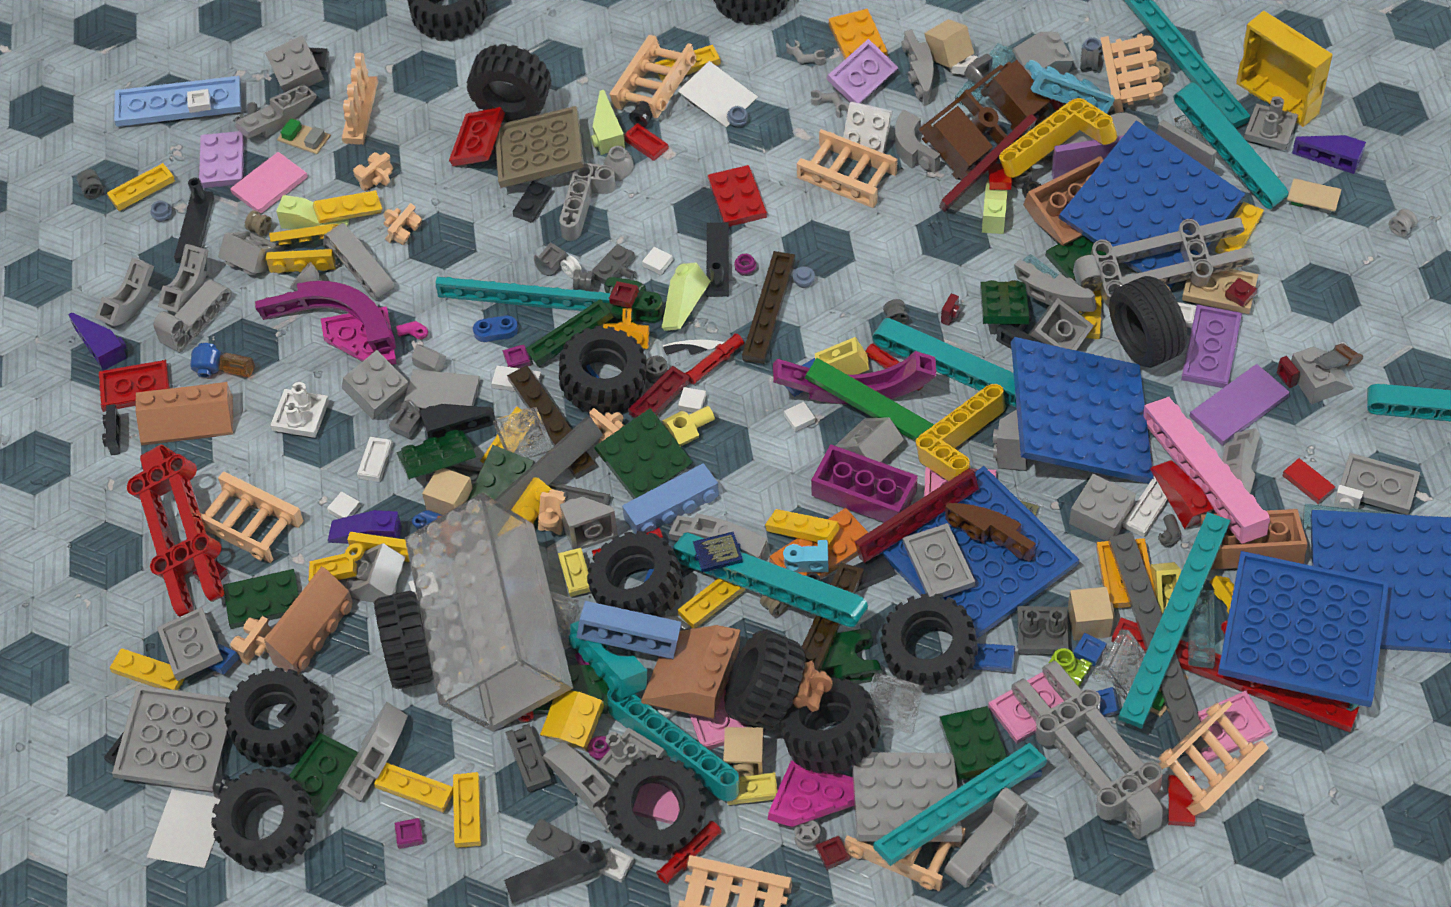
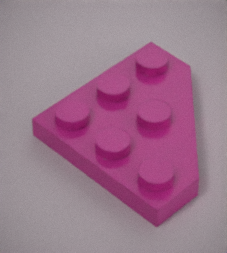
M387 306L380 307V311L390 326ZM348 313L321 318L325 342L362 362L374 353L367 341L364 324L353 315ZM394 349L379 352L391 365L397 364Z
M791 760L770 807L767 820L793 827L855 806L853 777L839 773L828 774L826 771H823L822 774L814 773L812 769L810 771L805 770Z

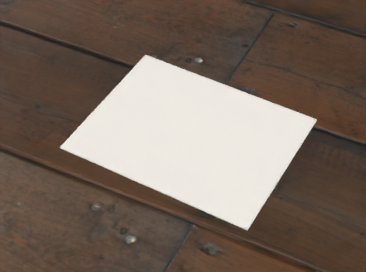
M710 61L678 90V92L726 127L730 124L727 120V113L732 107L741 106L746 109L758 97Z
M172 789L147 858L205 868L215 840L213 832L216 830L211 827V819L216 817V815L212 811L214 804H219L220 799Z

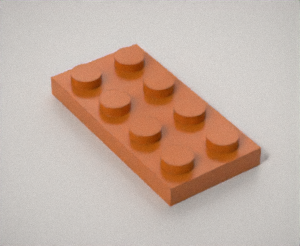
M844 508L828 519L837 521L840 527L830 544H828L829 572L797 573L805 576L809 573H816L820 576V579L824 578L838 569L840 563H847L858 556L854 541L867 534V530L847 508ZM800 538L788 544H797L801 547L818 546V542ZM788 545L770 555L769 561L772 564L785 568L783 551Z

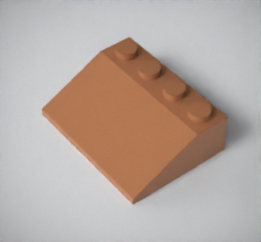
M1101 156L1027 193L1023 205L1033 220L1063 246L1084 235L1060 220L1059 215L1103 162Z
M713 625L680 631L674 658L670 659L659 656L641 703L714 719L728 683L730 672L733 670L734 662L739 654L740 630Z

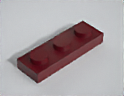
M672 366L628 409L629 415L636 418L651 408L657 416L691 382L690 376Z

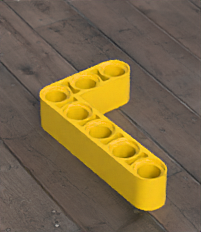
M1076 98L1069 101L1000 153L999 158L1005 174L1008 177L1019 176L1053 151L1054 146L1061 145L1079 130L1103 145L1113 143L1118 135L1112 117L1084 99Z
M998 384L986 386L916 439L919 462L948 481L968 468L971 469L969 458L955 448L1005 411L1003 387Z

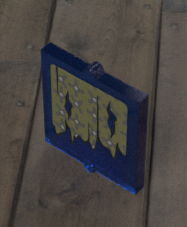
M734 531L693 541L696 552L695 560L699 562L702 573L743 563L740 552L741 545L737 543Z

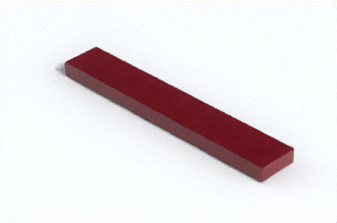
M1029 114L941 200L939 208L945 213L1000 159L999 156L1003 150L1024 136L1034 126L1037 118Z
M968 468L854 541L860 560L864 563L943 513L948 503H958L977 491L979 487L975 472Z

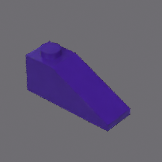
M1346 135L1296 136L1292 154L1354 174L1363 156L1366 142Z
M73 312L68 314L74 329L103 371L127 359L124 349L127 347L121 337L117 338L112 330Z
M373 510L332 520L328 543L348 544L347 539L350 532L400 539L402 525L398 511Z

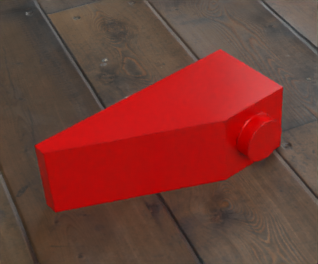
M1172 460L1151 467V472L1184 529L1201 523V515L1212 512L1214 508L1203 489Z

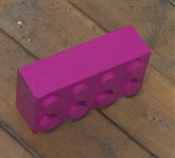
M830 444L811 479V494L824 501L886 522L910 506L917 492L918 476Z

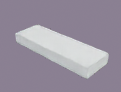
M1155 477L1151 480L1123 522V528L1143 538L1168 502Z

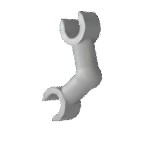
M795 40V47H790L786 43L787 53L794 55L798 63L814 62L817 65L826 64L824 50H817L814 54H803L800 50V43Z
M819 90L811 91V105L818 106L822 102L832 101L836 107L837 117L840 118V110H845L848 114L849 105L842 102L837 92L822 93Z

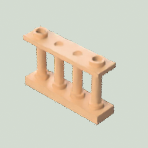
M648 35L609 94L614 108L622 110L628 101L636 103L645 101L649 103L653 117L658 118L661 112L665 110L667 103L691 66L695 64L696 55L692 44L688 43L683 52L680 53L660 48L656 36ZM658 56L677 60L672 68L653 63ZM648 71L667 75L663 82L643 78ZM638 86L657 90L653 97L633 93Z
M821 129L819 131L820 148L811 161L800 158L797 162V178L874 208L877 204L878 188L876 186L885 173L896 176L897 158ZM828 150L839 154L830 169L819 165ZM847 158L858 161L849 176L838 173ZM866 165L878 169L868 184L857 180Z
M223 471L218 477L222 492L204 514L200 513L205 531L251 553L258 560L263 559L271 563L274 559L269 546L286 525L291 524L297 528L300 527L304 522L300 509ZM234 496L241 500L223 523L212 519L229 497ZM248 506L260 509L242 533L231 528ZM273 515L279 519L261 542L250 538L267 516Z
M1230 701L1221 705L1218 702L1213 704L1206 711L1208 715L1172 750L1171 748L1167 749L1158 757L1160 759L1158 764L1161 768L1164 769L1169 766L1193 795L1192 799L1194 801L1187 807L1193 816L1207 811L1269 749L1263 740L1255 744L1248 743L1225 716L1224 712L1232 705ZM1215 721L1221 725L1240 748L1239 752L1241 755L1237 759L1236 757H1231L1208 729ZM1200 736L1225 764L1223 766L1225 771L1222 774L1216 773L1192 744ZM1184 751L1208 778L1210 786L1207 789H1201L1176 760Z
M961 827V842L940 843L928 869L914 864L921 847L892 866L873 849V846L867 844V841H857V839L847 835L845 838V848L848 854L856 859L863 858L919 882L926 889L940 891L943 876L939 875L938 872L950 847L956 846L961 848L965 840L966 829Z

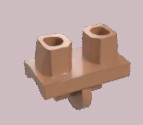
M809 661L805 663L802 672L803 677L798 686L799 690L793 698V704L798 709L807 706L811 712L819 709L821 695L832 688V680L826 672L821 671L819 673L816 671L814 663Z

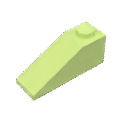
M604 90L599 92L593 122L594 135H591L593 147H598L601 155L609 153V150L614 146L625 148L624 134Z
M989 180L986 181L982 233L1004 234L1008 190H990Z
M283 195L276 211L280 226L284 229L294 230L328 224L339 225L341 223L347 226L349 219L319 224L313 207L314 202L300 197Z
M683 263L679 265L670 280L662 323L664 331L678 330L682 327L711 282L697 263Z

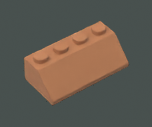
M222 382L137 392L136 417L141 445L233 435V397L228 383Z
M1298 509L1266 511L1270 517L1267 535L1243 544L1240 543L1228 528L1211 569L1237 568L1241 551L1304 564L1307 541ZM1206 514L1201 515V525L1204 521Z
M321 566L264 639L273 665L284 668L286 672L288 669L297 671L299 675L302 670H305L312 656L321 650L326 638L337 629L339 621L352 608L353 602L349 590L324 567Z

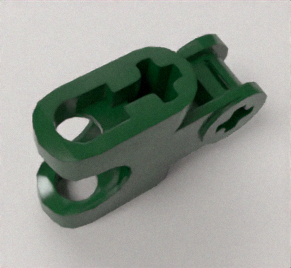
M617 277L606 279L604 284L606 293H612L617 281L638 286L639 292L630 308L632 309L631 322L634 323L635 320L656 323L662 320L664 310L661 307L662 298L658 293L647 292L646 286L639 281ZM610 302L604 303L613 316L606 323L616 324L622 322V309L627 307L613 305Z
M865 628L837 633L820 670L826 672L830 678H839L841 681L847 679L853 681L854 684L878 680L883 673L879 661L876 659L864 660L856 655L858 652L867 650L872 646L874 639L871 630Z

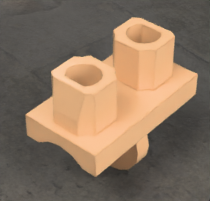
M374 152L368 158V167L358 165L353 169L354 176L359 181L361 189L366 192L373 185L379 183L387 185L390 183L388 176L392 173L393 167L390 163L389 154L385 152L383 155H379Z
M410 203L402 213L399 208H396L394 211L387 209L383 213L386 219L383 224L389 227L387 230L388 235L385 238L387 242L391 243L394 239L404 245L411 234L404 229L405 225L414 231L421 225L422 218L414 212L416 207Z
M595 408L589 412L590 417L603 434L598 440L599 443L625 426L622 424L623 415L619 412L612 415L608 412L605 416Z
M553 489L549 493L542 492L540 496L538 530L553 531L561 535L563 520L560 504L565 503L564 492Z
M263 616L260 620L248 618L243 627L245 633L249 634L247 638L235 636L230 643L232 650L236 651L242 662L249 665L255 655L260 657L263 652L269 653L264 639L272 629L268 625L269 620Z

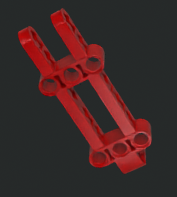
M161 444L140 456L143 471L130 478L127 483V491L141 500L157 555L150 563V570L153 574L164 579L175 613L181 617L194 611L184 575L195 569L197 570L203 592L208 600L214 602L224 596V589L214 560L221 552V544L208 536L204 528L190 482L196 475L197 466L181 454H176ZM171 490L173 491L187 537L186 540L177 545L174 543L160 497Z

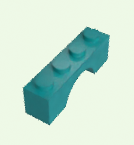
M579 621L570 624L568 639L571 647L582 655L583 660L592 666L599 677H602L611 691H614L622 699L646 689L647 669L635 656L614 655L605 650L608 647L606 644L577 638Z

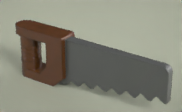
M1342 343L1335 345L1334 349L1328 351V353L1320 355L1317 359L1315 358L1313 362L1323 369H1330L1341 365L1350 366L1360 363L1364 356Z

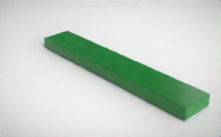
M819 358L815 359L805 376V379L873 418L890 417L898 431L915 442L921 434L934 425Z

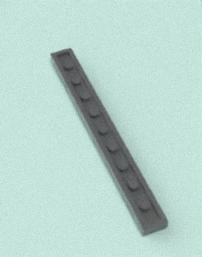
M1130 532L1109 537L1108 543L1147 651L1162 614L1134 535ZM1175 653L1160 686V691L1178 742L1180 743L1200 723ZM1201 736L1192 743L1199 753L1209 749V745ZM1185 751L1183 752V756H1188Z

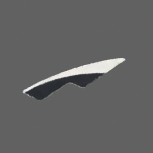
M686 340L665 344L663 349L666 355L688 349L690 355L713 349L718 344H723L724 342L716 340Z

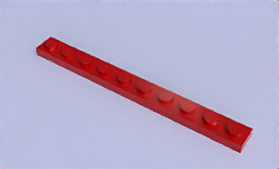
M1121 617L1111 641L1146 654L1147 651L1137 623ZM1180 640L1175 653L1182 669L1237 690L1246 691L1248 694L1342 730L1351 731L1359 707L1350 711L1346 709L1350 708V703L1265 684L1253 688L1247 680L1218 674L1220 654Z

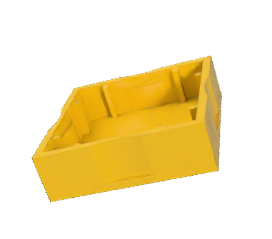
M1263 10L1247 24L1243 43V58L1239 65L1236 84L1269 104L1273 97H1281L1284 99L1282 110L1298 114L1296 123L1304 127L1320 112L1333 54Z

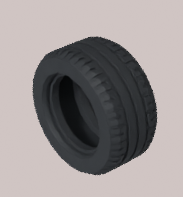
M1143 276L1114 290L1109 301L1111 322L1120 344L1135 363L1143 367L1152 368L1182 354L1188 339L1186 322L1177 300L1161 280L1151 276Z

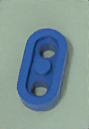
M512 316L481 319L473 325L474 337L480 342L509 339L518 332L517 321Z

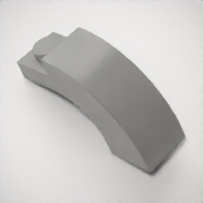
M903 109L895 124L896 152L900 159L910 168L919 164L922 168L935 173L940 168V153L917 140L916 137L920 134L918 129L921 127V119Z
M185 244L179 271L169 285L162 286L158 307L178 312L203 286L208 272L204 271L209 252L208 249Z
M132 257L120 288L113 295L101 298L95 318L112 326L123 324L131 319L142 307L152 287L148 286L154 266Z

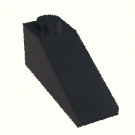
M438 404L419 410L427 438L436 437L438 439L453 430L463 431L466 434L496 424L492 407Z

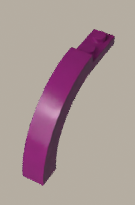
M332 281L297 283V291L287 292L282 295L266 297L255 301V309L263 320L313 308H332L347 312L364 324L367 341L373 352L376 350L383 352L396 349L392 330L380 309L367 295L349 285Z
M915 351L902 362L887 369L849 376L885 397L893 399L911 393L936 377V361L934 356ZM780 359L773 363V383L808 392L809 399L835 404H849L805 379L810 368Z

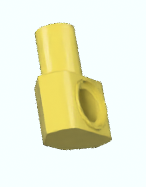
M706 406L689 415L687 412L680 411L662 420V422L677 443L683 446L699 438L697 428L715 420L711 408Z

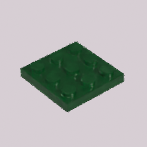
M651 408L604 439L594 448L633 499L668 482L693 463Z
M458 430L447 432L444 437L438 439L436 437L428 438L423 441V444L417 446H404L401 448V451L396 452L408 480L476 458L474 449L464 432Z

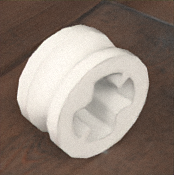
M568 256L566 261L560 262L562 270L570 278L574 277L576 269L582 270L579 262L573 256Z

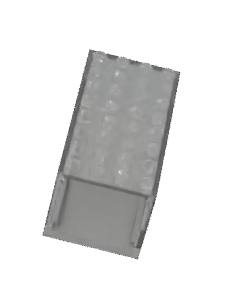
M482 492L405 537L439 705L494 732L573 688L532 523Z

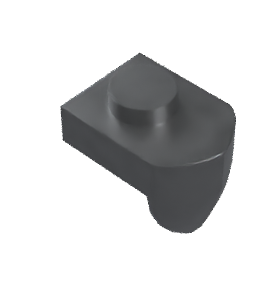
M988 53L980 58H976L967 66L964 72L965 77L973 84L979 82L992 71L993 58Z
M550 242L539 256L534 255V262L542 275H552L560 267V262L566 260L568 254Z
M404 401L401 404L400 410L389 424L391 431L408 438L412 436L422 422L420 409L413 401Z

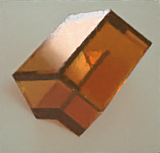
M225 353L220 356L219 370L246 377L251 376L255 367L252 358L231 353ZM230 364L243 366V369L232 367Z

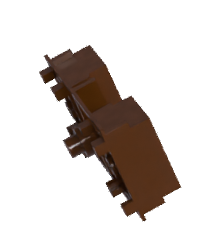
M1017 59L1012 63L1007 62L1004 67L1000 64L969 90L966 89L955 101L918 129L923 134L922 140L924 143H930L953 169L952 175L955 179L960 178L962 180L970 172L969 168L978 163L991 150L993 146L985 138L988 133L997 144L1007 137L997 124L999 121L998 113L991 107L983 108L971 94L997 72L1001 71L984 86L980 93L984 98L989 96L1012 123L1010 126L1012 131L1029 114L1033 116L1038 114L1040 116L1031 129L1046 118L1044 113L1049 109L1047 104L1051 99L1034 93L1031 90L1035 80L1032 79L1031 75ZM959 102H962L974 116V118L970 120L967 117V115L962 111V109L959 106H957L948 114H946L943 118H941L938 122H936L933 126H931V124H933L936 120H938L941 116L947 113Z

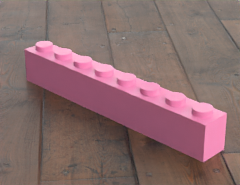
M1170 397L1144 405L1143 416L1147 420V428L1176 464L1203 489L1215 512L1220 517L1231 520L1229 529L1240 543L1243 544L1267 535L1270 523L1268 513L1258 505L1255 497L1249 494L1241 480L1234 476L1229 466L1224 464L1219 458L1216 450L1211 448L1206 442L1205 437L1195 429L1192 421L1187 419L1181 412L1180 407Z

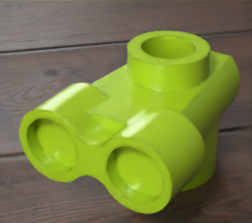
M1066 648L1055 651L1049 660V663L1056 661L1078 687H1080L1092 667L1091 662L1083 658L1081 660L1074 658L1072 651Z

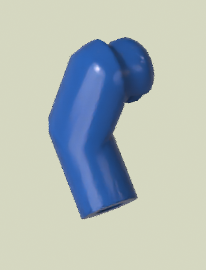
M426 510L415 515L412 523L416 528L423 529L436 524L437 516L444 515Z

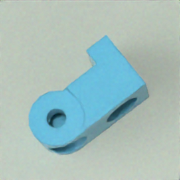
M818 540V546L801 547L797 544L788 545L783 551L785 568L794 572H829L828 540Z

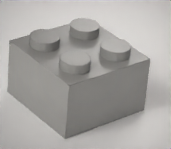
M303 35L265 52L284 92L302 84L309 87L324 80Z
M378 350L344 376L342 381V389L372 420L407 392L408 381Z
M1092 474L1071 508L1069 524L1108 541L1109 537L1117 536L1122 529L1123 522L1134 507L1136 493Z

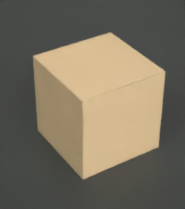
M947 19L924 33L933 61L951 68L974 54L966 25Z
M446 468L436 470L422 493L426 510H431L444 516L461 515L462 518L466 512L464 506L473 489L470 477Z
M1107 587L1070 590L1068 614L1073 640H1080L1084 633L1095 638L1110 637L1114 621V609L1109 599Z
M725 727L723 761L738 772L739 777L763 774V728Z

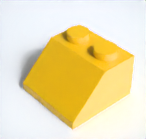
M572 690L561 694L553 699L540 736L560 743L563 741L573 748L587 752L588 744L594 735L605 706L603 701Z

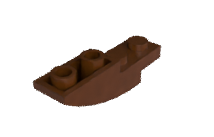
M948 503L945 506V519L951 526L965 531L970 538L979 540L984 544L990 537L997 545H1003L1016 557L1023 558L1028 562L1035 556L1036 543L1021 534V523L999 512L975 505Z

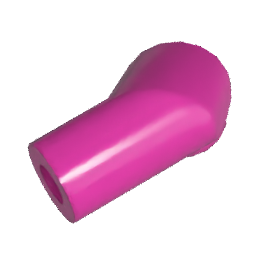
M417 321L396 326L398 337L410 334L417 339H424L428 335L427 327Z

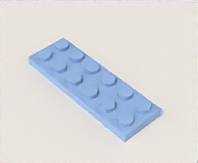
M240 76L115 90L114 122L116 127L241 112ZM208 89L211 110L190 113L187 92Z

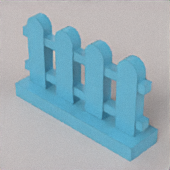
M1029 60L1025 65V68L1031 72L1032 79H1035L1031 86V90L1034 93L1066 104L1073 99L1081 98L1106 114L1115 100L1113 95L1099 91L1100 89L1087 79L1079 81L1074 75L1070 73L1062 75L1053 67L1042 68L1039 63L1033 60Z

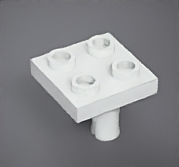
M850 102L843 138L885 153L892 111Z
M302 382L293 384L291 390L284 389L270 425L272 431L316 438L329 403L328 396L307 393L306 386Z

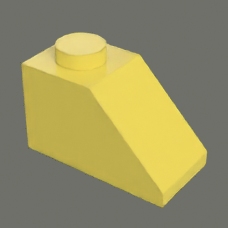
M856 337L815 353V359L819 358L847 375L861 374L869 370L867 353Z
M1175 562L1150 564L1156 599L1162 615L1181 574V568Z

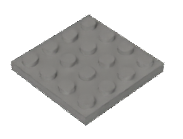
M137 685L113 768V778L213 792L228 735L224 719L226 713L224 710L226 703L230 702L229 698Z
M872 752L867 758H862L860 764L856 766L853 764L852 776L857 841H877L957 789L952 753ZM961 821L929 842H961Z

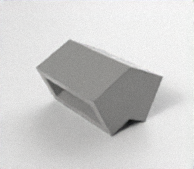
M416 345L412 354L414 366L422 370L441 372L444 368L445 355L424 345Z

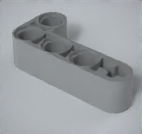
M583 163L584 168L573 171L560 215L561 235L565 240L574 241L580 237L592 193L609 194L615 190V175L612 167Z
M344 223L339 224L324 234V249H332L335 260L339 258L374 300H377L394 288V284L387 273Z
M210 279L203 284L175 316L165 311L160 312L153 324L159 342L177 352L183 351L227 304L231 297V290Z
M1004 788L994 801L992 813L952 857L944 872L963 887H969L1021 827L1027 816L1028 802L1009 788Z

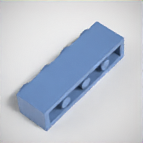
M703 463L622 505L624 520L634 534L637 531H645L647 533L665 524H670L676 519L677 515L689 514L697 507L710 503L718 497V482Z
M585 601L579 621L577 638L673 659L681 622Z

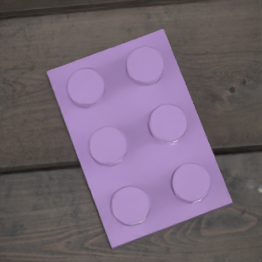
M868 39L829 73L826 80L849 102L861 104L892 76L898 67Z
M240 131L201 135L199 179L203 188L230 186L241 181L244 171V135Z

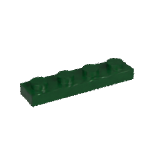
M599 299L525 349L536 365L540 367L561 353L566 341L571 340V336L576 333L581 334L583 329L590 328L591 330L595 326H601L612 319L613 316L603 301Z

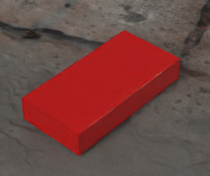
M638 123L624 134V141L653 161L669 149L666 142Z
M994 164L988 170L989 189L1011 190V177L1005 174L1002 164Z
M1300 458L1286 468L1282 474L1283 477L1318 505L1333 493L1336 487Z
M1168 775V825L1194 827L1195 816L1187 809L1194 801L1192 799L1193 795L1176 775Z

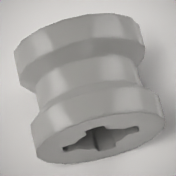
M1401 209L1389 221V228L1395 235L1405 237L1410 229L1417 225L1418 220L1412 211Z
M811 820L795 826V844L802 851H813L815 845L820 843L819 825Z

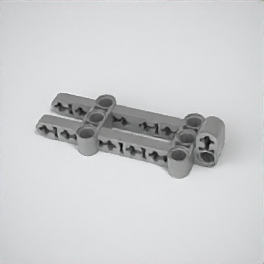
M1231 218L1199 226L1198 222L1193 219H1186L1181 222L1177 232L1112 247L1111 243L1107 240H1098L1093 244L1091 255L1083 256L1075 261L1073 273L1077 284L1084 289L1088 288L1092 292L1100 290L1104 303L1109 306L1110 291H1114L1116 288L1143 276L1155 277L1164 284H1172L1190 279L1194 285L1204 286L1209 282L1213 273L1243 267L1251 264L1255 259L1251 248H1242L1209 256L1205 243L1241 234L1244 231L1241 218ZM1184 230H1189V231H1191L1193 234H1192V235H1187V234H1185L1183 231H1184ZM1180 249L1184 260L1183 263L1122 277L1118 266L1119 263ZM1195 250L1199 252V255H1193L1190 251ZM1104 251L1106 255L1100 256L1096 252ZM1202 270L1206 275H1199L1196 271ZM1110 271L1113 275L1106 276L1103 272Z
M1056 661L1043 666L1042 671L1049 684L1064 700V702L1050 709L1024 678L1011 685L1016 699L1036 722L1037 742L1044 746L1055 745L1097 796L1096 813L1100 818L1112 820L1126 812L1127 826L1132 835L1137 839H1141L1161 827L1163 810L1155 794L1161 789L1162 768L1155 762L1143 763L1100 713V695L1095 690L1086 689L1081 691ZM1086 727L1125 775L1111 782L1072 733ZM1130 789L1133 790V792H1127L1125 790ZM1104 802H1110V803H1112V804H1111V805H1107V804H1104Z

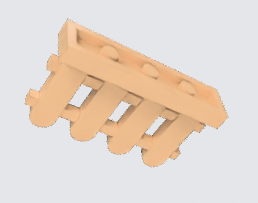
M1138 34L1137 38L1124 41L1116 39V43L1111 44L1109 36L1101 37L1111 95L1115 98L1113 102L1115 114L1124 112L1123 103L1132 105L1134 104L1133 101L1150 98V100H1155V96L1163 93L1162 83H1152L1153 80H1157L1160 77L1159 68L1156 66L1149 67V65L1157 61L1156 53L1154 51H1145L1154 45L1151 36ZM1138 51H1140V53H1138V54H1133V55H1129V56H1125V57H1124V54H1129V53H1133V52H1138ZM1143 67V69L1127 72L1129 69ZM1147 82L1145 85L1130 88L1131 85Z
M355 53L356 68L351 69L352 84L347 86L348 100H344L343 103L344 119L346 120L342 134L343 144L364 145L378 85L377 76H368L363 53Z
M690 855L687 866L692 875L686 874L685 882L689 883L685 901L680 900L678 907H708L701 905L705 887L714 889L710 907H727L731 893L740 895L737 907H754L756 899L765 900L764 907H781V904L787 905L788 898L783 897L784 893L790 895L793 884L789 877ZM708 876L717 878V881L709 880ZM733 882L741 883L742 887L733 885ZM758 888L767 889L768 891L767 893L758 891Z

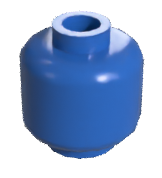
M198 344L191 352V370L196 372L199 377H211V374L217 373L220 369L221 352L214 344Z

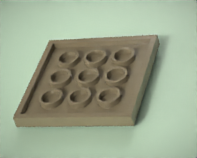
M577 106L501 124L496 137L498 183L501 188L584 168Z

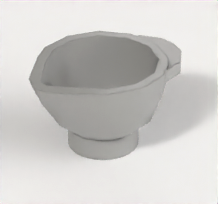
M614 146L609 150L604 165L613 168L615 180L619 181L629 176L633 172L634 163L628 151L622 146Z
M311 262L297 276L290 289L297 291V283L322 281L319 278V272Z

